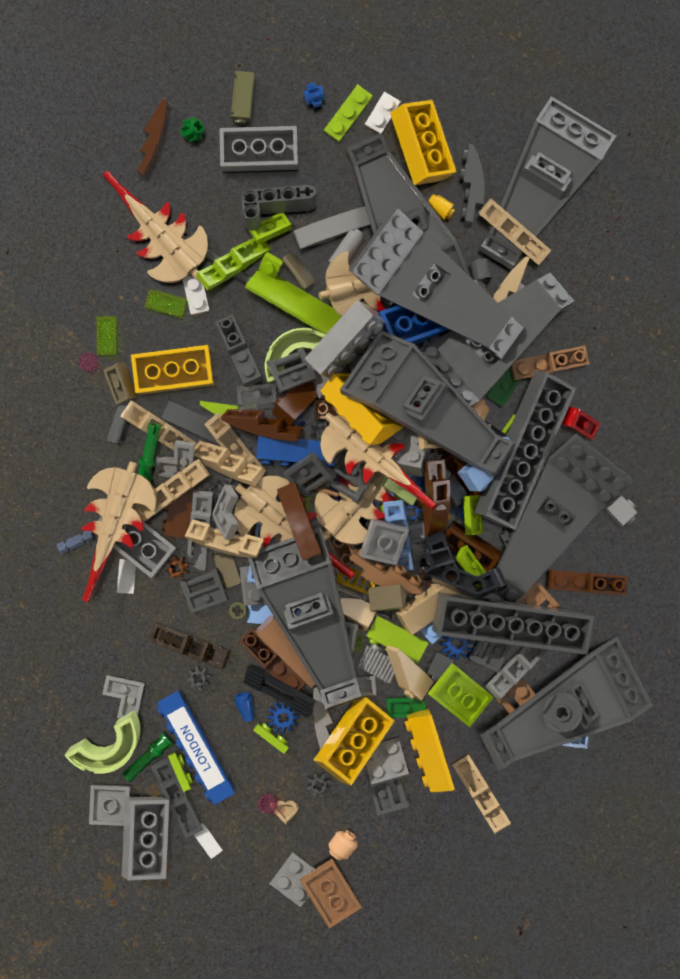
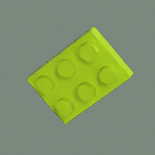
M451 663L428 692L432 698L469 727H471L493 699L490 693L453 663Z

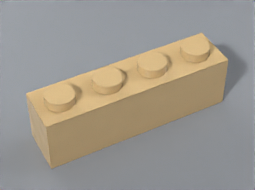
M449 574L446 579L452 582L457 579V576ZM433 582L431 587L422 591L421 594H416L415 598L409 602H405L403 609H397L394 612L404 629L413 635L434 621L438 592L458 595L465 594Z

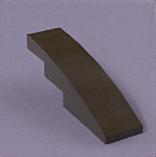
M156 622L149 641L220 669H224L230 654L229 650Z

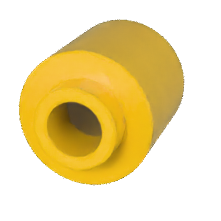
M433 194L428 201L443 221L446 218L450 219L455 212V209H453L454 204L440 195Z

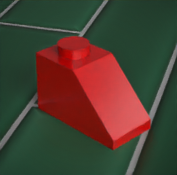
M569 406L561 426L593 441L601 423L580 409Z

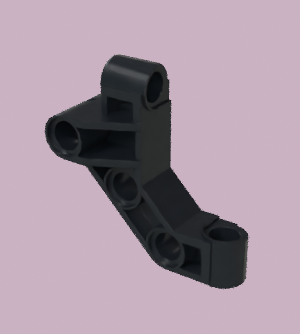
M443 531L424 538L429 552L419 556L416 561L418 576L422 580H430L476 599L502 591L508 587L500 568L492 569L479 576L458 569ZM424 566H429L428 569H422ZM449 574H454L457 576V579L450 582L446 577ZM475 584H480L483 589L480 592H475L472 587Z

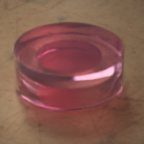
M86 352L80 356L78 363L82 370L92 372L98 367L99 361L93 353Z
M263 794L258 800V808L262 813L272 814L278 807V801L274 795Z

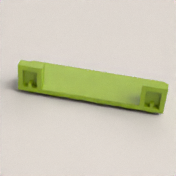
M267 252L258 270L247 282L245 288L326 335L341 317L335 312L333 307L279 277L278 273L284 261Z

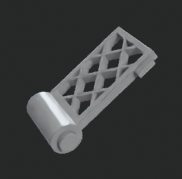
M358 229L354 231L349 230L329 259V264L336 256L348 251V264L351 267L368 244L363 238L365 235ZM380 297V300L388 306L392 305L393 302Z

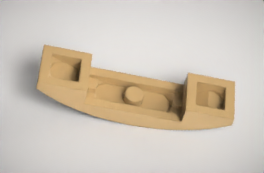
M220 412L204 424L220 447L227 448L233 455L244 457L250 464L263 467L231 429V426L221 420L222 415Z
M193 519L185 534V538L204 547L225 554L247 558H257L264 542L262 538L247 534L244 537L234 534L232 540H225L220 530L211 528L210 524Z

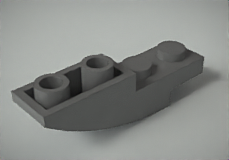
M469 144L468 150L464 149L462 160L466 161L465 169L461 168L460 180H463L462 186L470 187V189L466 188L464 200H468L467 207H463L461 218L465 219L464 225L472 226L475 207H483L485 188L483 169L474 145Z
M233 314L216 321V325L245 388L262 381L261 374Z

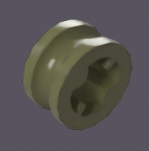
M235 602L230 606L229 613L234 619H241L246 615L247 608L242 602ZM236 605H240V609H243V614L240 613V616H236V612H233V607L236 608Z

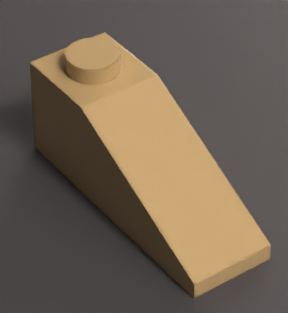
M340 598L345 620L358 624V631L365 634L377 611L372 612L370 610L369 601ZM316 604L314 607L318 609L320 604Z
M388 645L386 650L398 686L404 690L403 694L409 699L413 700L416 698L422 701L434 681L400 649Z

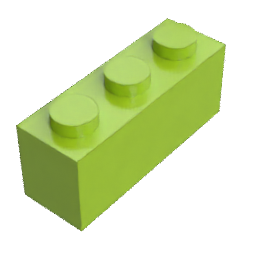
M376 615L366 634L369 637L368 641L376 646L382 644L386 647L389 645L398 648L416 663H419L429 642L414 634L411 635L405 629Z

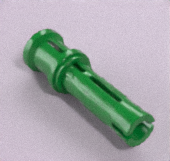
M153 423L148 425L143 456L138 461L140 466L137 474L143 476L149 482L153 478L151 476L152 469L156 464L154 455L161 426L156 423L155 427Z
M162 732L161 737L154 743H150L148 750L122 773L124 778L131 782L155 758L163 756L162 753L169 746H173L175 744L168 734Z

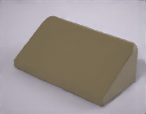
M295 253L282 257L283 263L304 291H307L316 284L315 279Z
M125 362L116 363L103 370L116 406L138 398Z
M213 552L212 555L224 589L241 584V577L233 555L225 553L214 554Z
M399 584L371 587L368 590L370 610L374 612L403 609L408 591Z

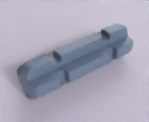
M84 531L83 535L78 534L67 539L65 543L64 541L58 543V551L60 554L68 552V549L73 550L84 545L86 541L88 543L94 540V535L90 531Z

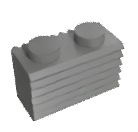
M374 644L371 646L366 645L356 666L391 684L395 674L389 656L382 653V648Z

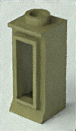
M235 71L236 78H234L231 120L235 121L236 124L245 125L246 122L251 123L255 77L254 72Z

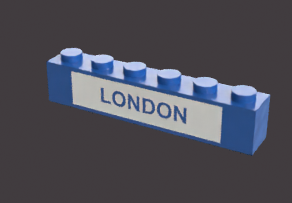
M178 690L157 702L159 714L161 717L165 716L168 721L166 726L171 734L174 733L178 739L176 744L179 750H184L187 755L185 760L190 768L193 767L196 775H194L199 785L203 784L206 790L204 795L208 802L212 801L216 805L235 794L236 791L181 691Z

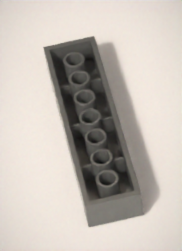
M534 371L507 434L510 441L514 442L515 447L496 477L494 476V479L488 484L489 486L482 492L474 511L475 514L504 528L517 529L577 388L548 372Z
M438 592L432 631L441 636L587 655L594 616L582 611L487 598L476 599L465 595Z

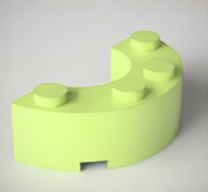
M297 328L280 335L270 346L265 359V374L269 385L275 381L267 367V361H275L291 355L301 348L306 351H312L325 334L310 328ZM286 365L278 367V372L285 370Z
M135 710L117 720L114 726L116 742L113 745L98 747L91 744L85 738L68 749L65 754L66 758L79 769L92 771L95 774L109 773L122 767L132 756L140 738V722Z

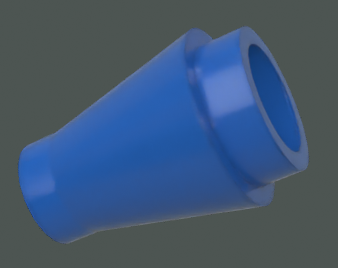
M243 692L234 696V703L244 722L254 720L253 696H250L249 692Z

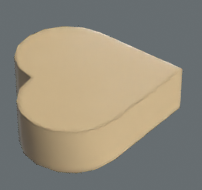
M278 800L273 805V812L286 824L298 812V804L293 800L287 802Z

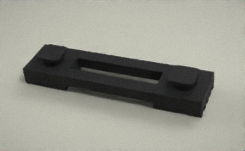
M249 665L246 668L244 684L258 692L266 693L291 707V710L307 719L312 715L315 699L253 665ZM266 681L294 696V700L265 685L264 682Z

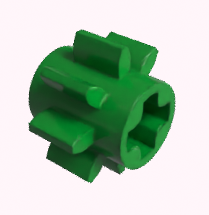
M193 117L182 121L184 126L180 127L185 139L192 142L203 138L201 133L205 131L204 125L200 120Z

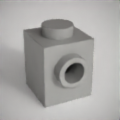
M618 496L605 508L607 513L620 526L625 524L628 526L636 519L634 517L637 514L636 506L631 500H625L623 496Z

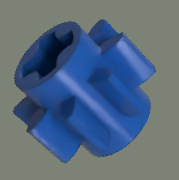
M315 82L306 85L307 90L303 91V95L307 105L312 104L313 108L321 106V100L326 99L322 86H316Z
M418 502L413 506L408 505L405 510L414 508L416 516L409 518L408 512H406L408 521L412 520V522H415L416 518L422 519L419 516V512L423 511V509L417 508Z

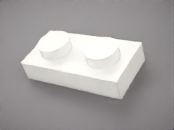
M384 92L366 121L365 127L377 134L383 133L391 120L390 113L398 108L401 101Z
M192 275L186 276L183 279L191 316L209 312L210 309L204 286Z

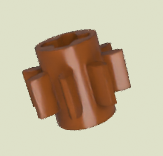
M176 555L172 556L173 562L166 561V564L169 566L165 572H170L171 579L178 576L180 580L183 577L182 573H189L186 570V566L190 563L183 561L184 556L177 559ZM177 563L179 564V568L181 569L179 571L175 570L176 567L174 565H176Z

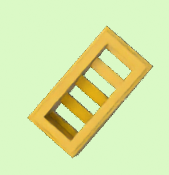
M352 567L349 568L356 573L353 584L349 583L350 579L348 577L346 581H343L344 574L339 571L336 578L337 583L369 595V588L376 585L370 581L367 590L363 588L367 579L364 577L360 587L356 586L362 571Z

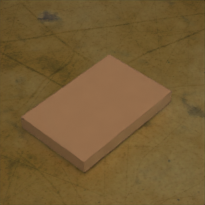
M330 859L299 879L329 929L362 909L361 904L333 859Z

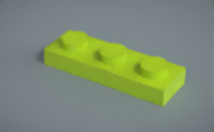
M357 84L325 127L324 132L339 143L371 101L373 95Z

